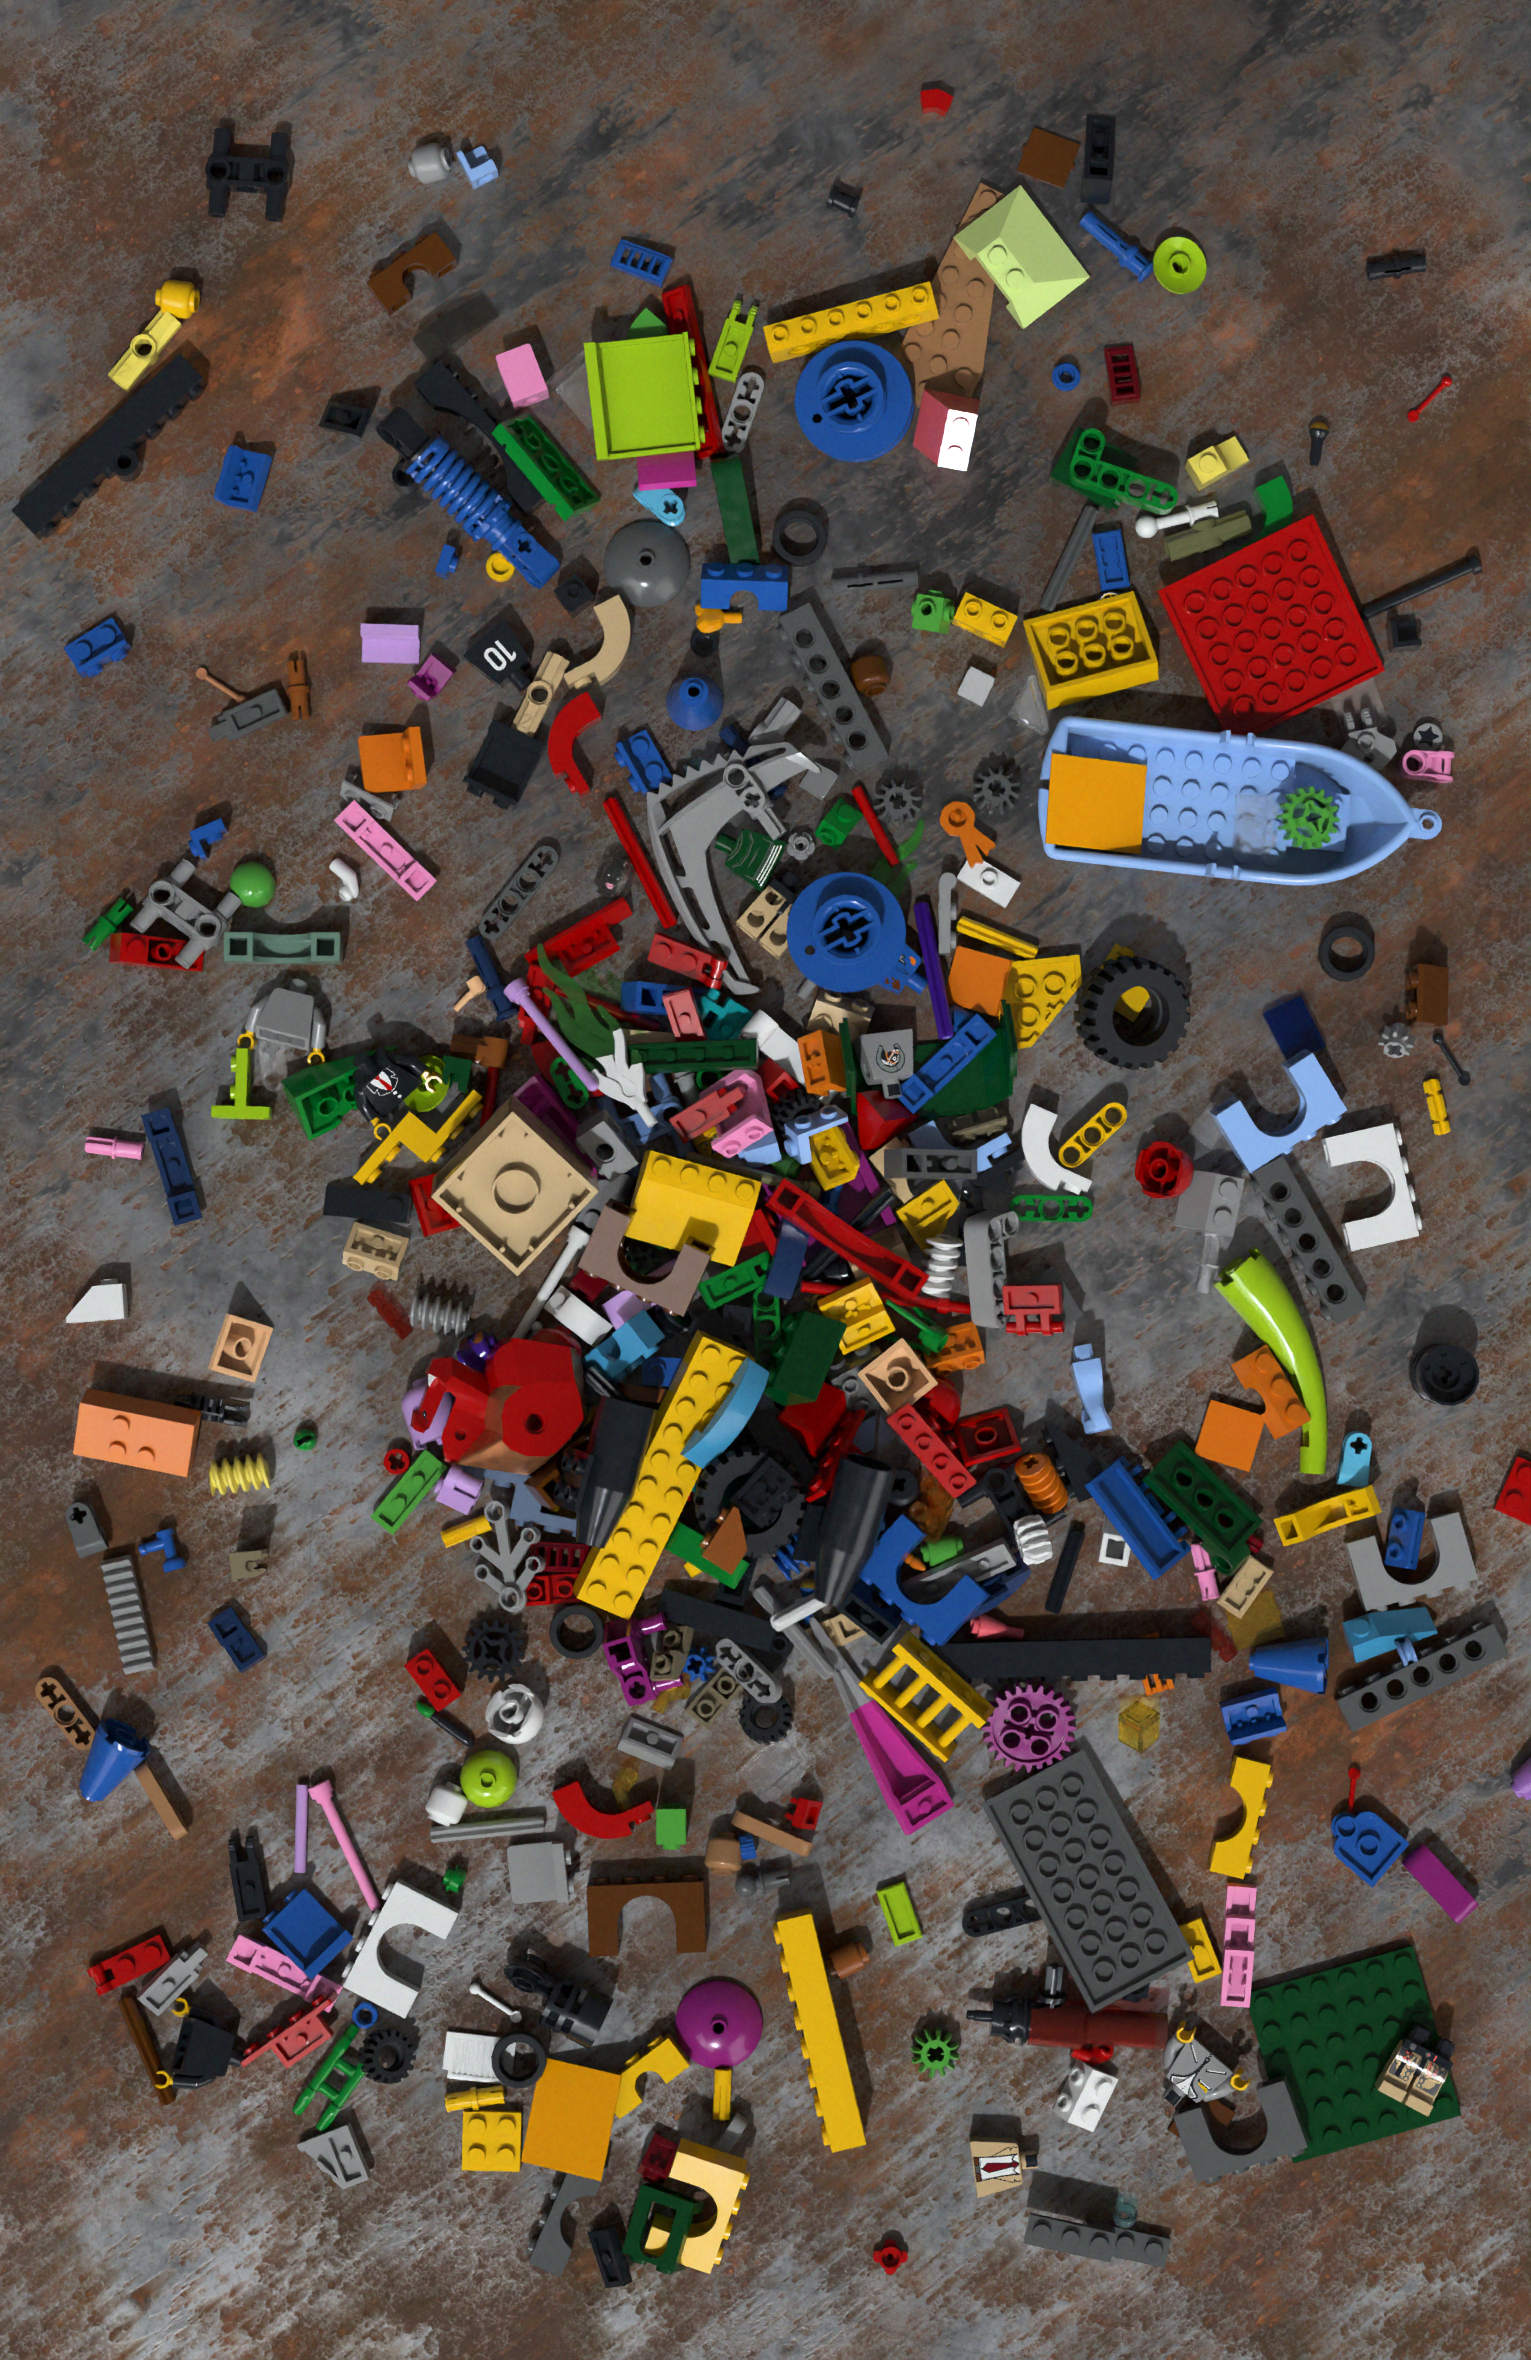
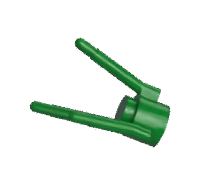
M886 1300L887 1305L922 1329L918 1337L922 1344L904 1339L911 1348L920 1350L927 1355H930L932 1351L939 1353L944 1348L949 1338L946 1329L939 1326L918 1307H912V1309L927 1325L892 1300ZM891 1335L883 1336V1339L893 1343L901 1339Z

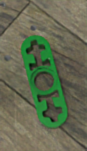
M1018 1195L1011 1200L1009 1211H1014L1018 1215L1019 1221L1080 1223L1092 1216L1093 1205L1084 1196ZM1034 1199L1040 1200L1037 1208L1039 1217H1033L1035 1211H1026L1024 1216H1019V1211H1014V1205H1018L1020 1200H1025V1205L1034 1206ZM1048 1200H1053L1059 1205V1212L1055 1217H1048L1043 1213V1205ZM1062 1200H1068L1067 1206L1074 1207L1078 1201H1082V1205L1087 1207L1088 1211L1083 1213L1081 1218L1077 1217L1076 1212H1067L1068 1218H1062L1064 1213Z

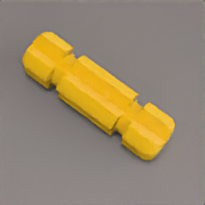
M1438 1079L1426 1080L1423 1082L1425 1093H1428L1426 1099L1431 1120H1434L1435 1123L1432 1124L1434 1134H1447L1451 1129L1449 1120L1446 1121L1445 1118L1447 1117L1443 1095L1439 1092L1441 1090L1440 1082Z

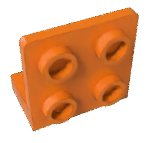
M420 726L408 727L403 733L360 736L357 739L364 791L374 794L417 790L427 784Z

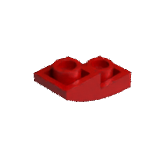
M579 1573L534 1576L525 1590L527 1594L525 1606L583 1602L576 1598L572 1590Z

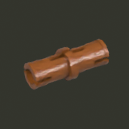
M296 660L297 673H295L294 661L286 662L289 679L287 695H290L291 719L294 721L300 720L299 708L302 710V720L310 719L307 694L310 692L309 686H306L305 661Z

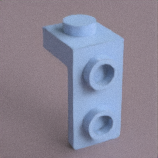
M829 1105L822 1107L819 1111L798 1116L794 1120L785 1123L786 1141H784V1147L787 1154L801 1165L812 1162L809 1136L848 1122V1115L838 1106Z

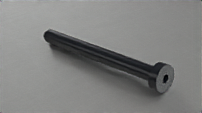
M1474 554L1467 557V562L1364 608L1361 611V616L1363 619L1372 618L1471 572L1473 575L1482 573L1480 563Z

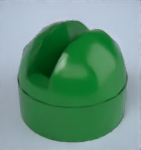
M300 1429L295 1433L293 1443L298 1450L307 1452L316 1446L317 1436L311 1429ZM310 1434L312 1440L306 1441L299 1446L297 1441Z

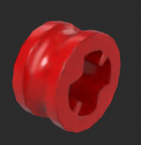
M400 1448L388 1451L384 1457L386 1470L394 1475L406 1472L411 1463L409 1454ZM397 1453L403 1456L402 1462L405 1465L402 1469L398 1466L397 1470L391 1467L393 1462L389 1459L392 1454L396 1457Z

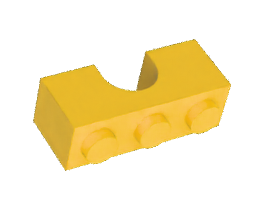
M661 2034L647 2044L649 2049L642 2055L636 2052L624 2062L625 2068L618 2073L614 2070L610 2072L622 2075L615 2114L619 2119L643 2102L644 2097L636 2086V2079L641 2073L646 2071L656 2072L667 2084L690 2066L689 2059L670 2034L664 2038Z

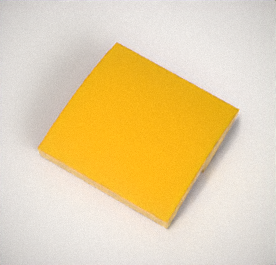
M866 1277L817 1301L824 1317L843 1322L847 1325L839 1344L843 1355L896 1331L870 1277Z

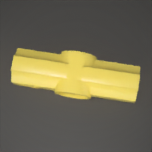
M160 310L145 330L132 339L130 348L109 372L108 376L128 392L146 369L157 362L160 352L182 327V324L169 312L162 313ZM142 345H151L152 350L148 355L141 356L138 354V350Z

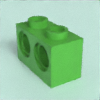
M658 1803L656 1808V1845H663L665 1850L680 1849L681 1844H686L687 1803Z

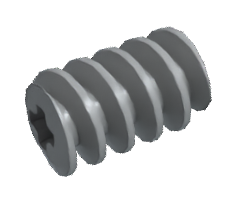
M416 1290L409 1311L410 1324L412 1327H416L421 1320L422 1329L427 1330L432 1323L434 1333H438L444 1327L445 1336H449L455 1329V1337L460 1339L468 1327L472 1304L467 1311H464L463 1302L461 1301L456 1308L452 1307V1299L450 1298L445 1305H441V1296H437L432 1303L430 1302L429 1293H426L421 1300L419 1299L418 1290Z

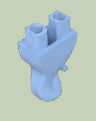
M1091 1344L1075 1346L1074 1350H1072L1074 1363L1070 1366V1372L1076 1392L1084 1406L1081 1411V1420L1085 1434L1110 1430L1113 1426L1104 1407V1382L1100 1358L1094 1359Z

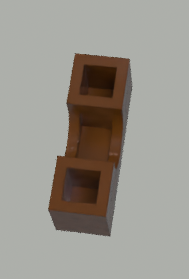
M436 231L431 235L427 233L421 236L415 242V247L408 252L405 250L401 251L392 259V264L385 269L382 267L378 268L369 276L370 280L366 282L368 289L389 317L412 300L410 292L404 285L408 274L421 270L428 273L433 281L437 282L458 266L456 258Z

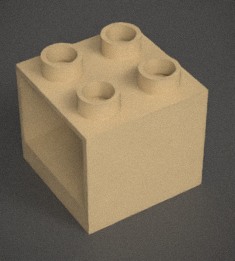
M512 1094L433 1177L431 1197L518 1276L599 1192L598 1175L591 1166Z

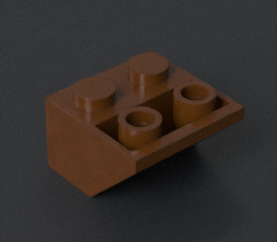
M1417 964L1410 969V973L1405 974V991H1409V1002L1404 1004V1019L1409 1020V1027L1443 1028L1447 1026L1449 967Z

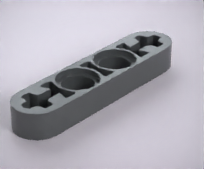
M541 846L536 849L479 922V930L484 938L488 940L501 938L559 864V857L554 848ZM550 852L552 853L551 860L553 863L551 865L544 864L540 871L545 874L541 878L529 866L534 864L537 868L541 862L539 855L541 853L547 855ZM525 874H531L536 878V885L530 890H525L520 886V879ZM512 896L518 900V907L514 912L503 910L502 902L506 897ZM497 908L509 920L505 923L501 918L497 924V927L500 929L499 932L495 933L492 931L490 934H487L485 923L487 921H495L498 915L493 912Z

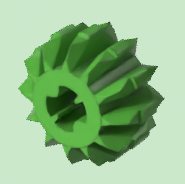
M936 2027L935 2035L931 2036L929 2028H925L926 2039L918 2034L915 2036V2040L921 2046L911 2045L910 2047L913 2053H918V2055L911 2058L912 2063L922 2062L918 2067L920 2073H923L929 2067L930 2078L934 2077L935 2069H939L940 2075L944 2077L946 2076L945 2065L951 2070L955 2069L954 2063L949 2059L957 2060L960 2058L959 2053L952 2051L959 2047L957 2041L949 2042L952 2037V2033L949 2031L941 2037V2027ZM938 2046L941 2047L940 2057L936 2055L932 2058L929 2057V2048L937 2049Z

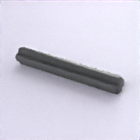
M1085 506L1040 602V608L1047 612L1054 611L1099 515V510L1092 506Z

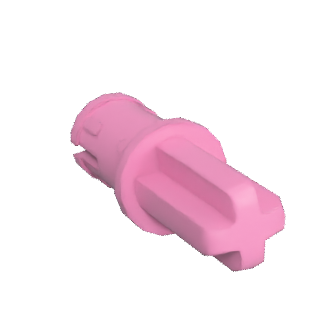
M87 1136L85 1151L87 1153L109 1155L112 1159H116L117 1156L142 1160L144 1142L119 1140L118 1136H115L114 1139Z
M1202 1542L1191 1545V1552L1196 1569L1194 1576L1198 1577L1202 1601L1219 1598L1221 1596L1214 1574L1217 1570L1213 1568L1210 1562V1555L1200 1546Z

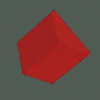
M824 1382L816 1402L784 1406L776 1419L813 1458H816L839 1428V1422L842 1417L847 1414L845 1392Z
M1007 1407L956 1421L952 1427L965 1467L1022 1451Z

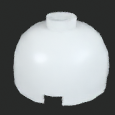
M522 1684L508 1685L510 1688L504 1692L499 1690L494 1694L488 1703L485 1720L488 1722L489 1732L508 1744H522L530 1741L542 1728L545 1719L544 1707L539 1697L529 1688Z

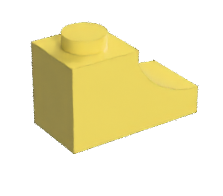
M1234 436L1216 446L1212 445L1188 459L1185 469L1197 489L1201 491L1247 464L1249 459Z

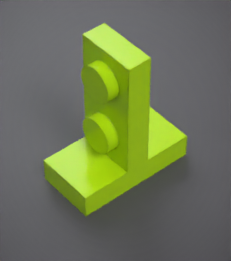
M236 1048V1055L231 1056V1072H236L235 1084L230 1085V1100L235 1101V1106L211 1105V1117L215 1119L272 1120L273 1108L250 1106L251 1050L248 1048Z

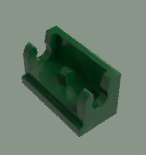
M444 1055L443 1062L445 1066L442 1076L444 1085L448 1084L450 1075L449 1089L453 1085V1080L455 1083H458V1091H461L463 1095H469L471 1093L476 1064L471 1060Z

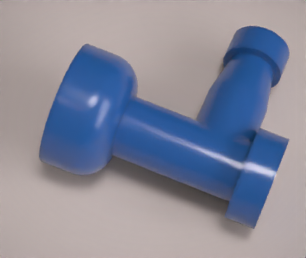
M173 1528L157 1532V1539L138 1545L142 1556L148 1554V1552L164 1549L167 1559L163 1563L164 1573L187 1566L185 1559L177 1555L172 1534H174Z

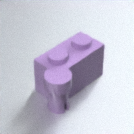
M453 1463L447 1476H441L435 1487L434 1492L438 1494L436 1501L465 1515H469L472 1513L484 1488L482 1487L484 1480L464 1472L463 1467Z

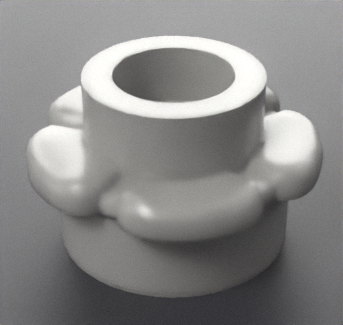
M796 832L788 839L787 852L790 856H794L797 860H805L809 854H813L815 843L812 842L810 834L806 832L799 834ZM802 843L804 845L803 848H799L798 844Z

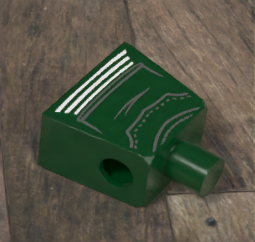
M742 829L737 840L722 832L714 848L728 854L724 863V867L761 894L787 847V843L778 839L773 841L769 836Z

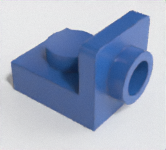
M221 818L189 832L192 839L188 841L194 857L199 855L203 861L209 859L202 843L206 841L208 845L224 839V833L229 832Z

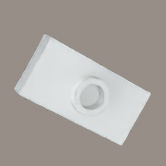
M984 860L983 864H975L972 869L969 867L968 861H966L956 877L957 880L1003 908H1006L1020 885V882Z

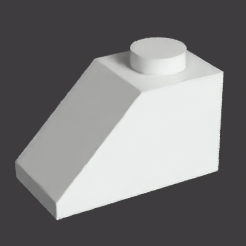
M118 1278L100 1280L101 1285L92 1286L68 1314L66 1323L129 1319L126 1284H118Z

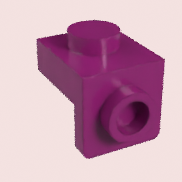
M434 652L418 673L408 680L407 685L412 688V692L416 697L429 702L439 696L457 670Z

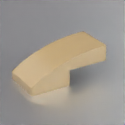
M842 1613L819 1623L836 1648L867 1635L865 1631ZM812 1628L804 1629L820 1648Z

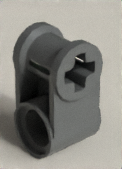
M84 1500L70 1505L66 1510L65 1517L79 1557L83 1559L109 1549L107 1536L99 1522L93 1505ZM78 1508L80 1511L85 1510L87 1513L83 1517V1521L81 1518L76 1519L74 1516Z

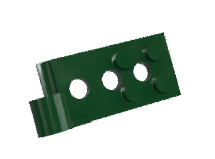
M1180 1439L1142 1480L1203 1540L1200 1546L1210 1555V1562L1213 1567L1223 1575L1232 1576L1250 1556V1549L1245 1541L1263 1523V1520ZM1177 1474H1182L1186 1477L1188 1481L1187 1486H1182L1178 1483L1176 1479ZM1198 1494H1202L1207 1498L1208 1507L1199 1504L1197 1500ZM1218 1515H1224L1228 1519V1528L1223 1527L1219 1523Z

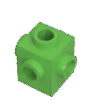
M928 590L927 595L917 594V599L914 600L911 608L913 616L912 628L948 634L949 625L955 616L954 600L944 598L945 592Z

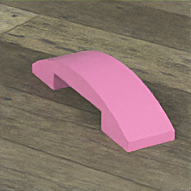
M355 800L334 820L416 901L437 882Z
M240 1933L225 1961L251 1974L254 1972L303 1997V2000L309 2003L323 1992L328 1995L336 1990L339 1994L343 1988L341 1984L321 1972L312 1980H309L283 1952ZM335 2001L326 2009H324V2011L329 2013Z

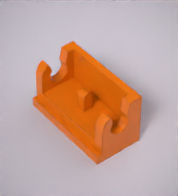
M820 1029L798 1038L797 1042L807 1093L830 1096L829 1090L845 1091L838 1036Z

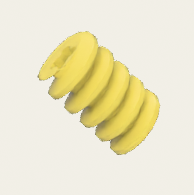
M261 1453L257 1454L256 1462L252 1461L249 1454L246 1455L245 1463H241L238 1456H235L233 1465L229 1464L227 1458H223L221 1467H218L215 1459L211 1460L209 1481L213 1497L216 1488H218L221 1495H225L228 1486L234 1494L238 1492L239 1485L242 1486L245 1492H248L251 1483L256 1490H260L263 1481L268 1489L271 1488L269 1464L267 1460H264Z

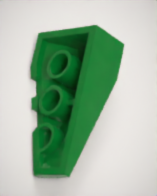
M396 1045L384 1047L389 1052L393 1050L398 1051ZM373 1050V1051H369V1052H365V1053H367L369 1056H371V1055L374 1054L377 1050ZM356 1055L308 1067L281 1080L288 1103L309 1141L335 1129L342 1123L340 1119L352 1108L355 1111L358 1109L353 1092L356 1081L352 1076L353 1072L357 1069L353 1065Z

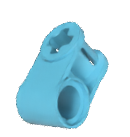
M638 486L632 492L633 496L646 509L655 514L667 526L675 527L684 521L686 513L683 502L670 488L639 491ZM668 507H670L671 509H674L676 507L677 513H667L666 509Z
M1351 1431L1344 1437L1337 1468V1484L1360 1488L1367 1486L1372 1442L1366 1434L1359 1431ZM1357 1437H1359V1441L1363 1442L1364 1446L1363 1448H1358L1357 1452H1355V1449L1350 1444L1351 1442H1356Z

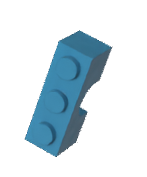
M643 1309L612 1333L611 1337L582 1359V1362L587 1369L595 1366L610 1381L612 1380L614 1384H617L628 1375L625 1369L628 1368L631 1372L644 1362L641 1358L642 1355L647 1359L660 1349L657 1343L665 1335Z

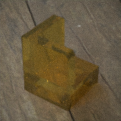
M1136 1700L1119 1714L1118 1740L1139 1753L1144 1752L1159 1739L1160 1713Z

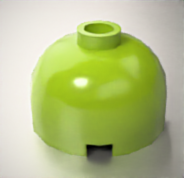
M491 1749L480 1750L471 1755L462 1766L459 1778L466 1798L476 1806L485 1808L497 1807L508 1801L515 1792L518 1781L517 1769L511 1758L501 1751Z

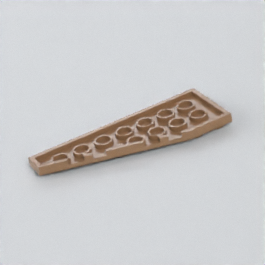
M980 183L955 236L1006 197V195ZM954 238L931 283L940 319L909 327L895 356L910 377L914 389L915 406L918 408L921 406L924 389L971 398L983 374L995 283L976 258L970 261Z

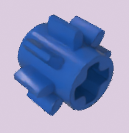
M695 1646L690 1648V1656H688L681 1673L687 1672L691 1675V1682L695 1681L698 1676H700L703 1682L709 1680L707 1672L713 1673L717 1671V1668L713 1666V1660L717 1656H711L707 1653V1646L702 1647L699 1652ZM701 1660L703 1665L696 1668L695 1662Z

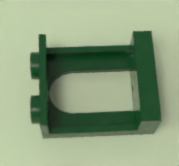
M641 2184L622 2253L630 2255V2260L635 2263L647 2265L648 2262L656 2265V2270L664 2274L672 2275L673 2272L684 2270L685 2266L679 2264L693 2215L701 2213L704 2201L659 2184ZM652 2201L677 2210L666 2249L660 2257L645 2253L641 2246V2239Z

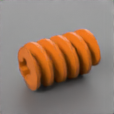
M1035 1452L1029 1453L1017 1461L1014 1470L1017 1476H1019V1480L1023 1484L1025 1491H1027L1034 1507L1041 1509L1045 1514H1052L1061 1510L1066 1505L1069 1494L1049 1457L1044 1453Z

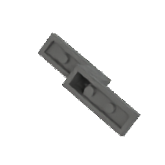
M1029 2213L1023 2242L1028 2245L1110 2263L1111 2258L1116 2257L1165 2268L1171 2238L1084 2218L1083 2224Z

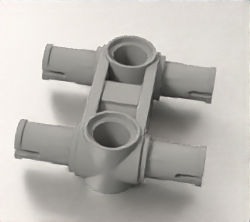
M183 858L168 877L161 878L151 885L149 894L143 900L144 907L129 926L137 934L144 935L157 917H162L190 939L175 957V960L181 966L189 969L203 950H210L211 947L216 946L221 941L222 934L227 929L228 919L242 904V901L233 893L228 892L213 911L208 910L183 892L182 886L196 871V868ZM159 893L170 895L169 899L164 902H159L155 899ZM206 926L216 928V931L211 935L201 933V930Z

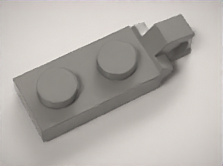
M197 1941L187 1952L182 1949L136 1994L137 1999L159 2016L199 1976L198 1972L202 1968L200 1962L208 1955L207 1948Z

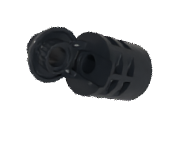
M524 1954L521 1960L513 1961L504 1968L506 1978L515 1988L525 1993H538L548 1998L537 2022L538 2025L542 2027L544 2025L552 2029V2032L560 2033L566 2036L567 2039L590 2050L614 2000L613 1998L591 1987H585L581 1985V1982L573 1981L563 1973L557 1978L545 1972L546 1963L533 1954ZM574 2007L579 2009L576 2015L572 2013Z

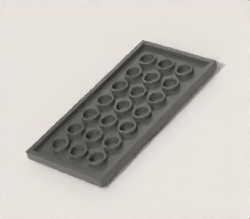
M1084 1749L981 1803L1091 2013L1104 2008L1195 1958Z

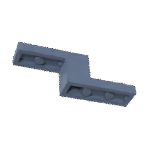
M465 1465L460 1466L464 1468V1472L480 1480L483 1477L494 1479L493 1485L510 1488L511 1483L516 1484L509 1517L516 1519L515 1525L532 1527V1524L536 1523L544 1525L543 1530L560 1534L561 1529L571 1530L572 1536L576 1537V1518L542 1512L543 1506L539 1504L523 1484L532 1474L527 1476Z

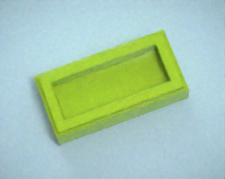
M904 1881L876 1890L895 1947L922 1938Z

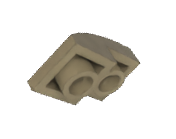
M689 1626L667 1627V1630H663L660 1651L653 1652L649 1680L669 1681L679 1678L689 1655L694 1629Z
M722 1666L684 1712L703 1729L707 1730L743 1686Z

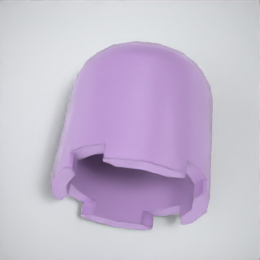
M428 1377L414 1381L412 1383L414 1388L407 1391L401 1401L402 1412L415 1450L427 1449L425 1443L435 1440L438 1445L443 1444L441 1436L456 1401L455 1396L451 1392L444 1393L430 1428L424 1433L414 1430L410 1426L412 1412L418 1409L428 1383Z

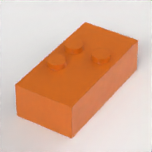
M87 1388L79 1405L73 1454L187 1477L195 1460L201 1411Z

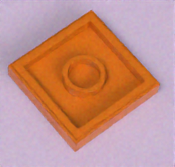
M957 946L946 985L948 1003L998 1017L1001 1000H1003L1013 961Z
M1210 1399L1194 1453L1199 1457L1249 1472L1264 1421L1259 1414Z

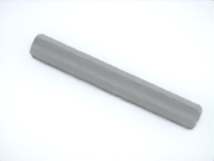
M760 1585L753 1592V1597L770 1617L785 1609L784 1605L767 1585ZM798 1622L782 1630L822 1679L826 1680L836 1672V1667Z
M542 1815L452 1824L449 1827L444 1825L433 1826L430 1828L431 1842L438 1843L542 1832L545 1829V1820Z

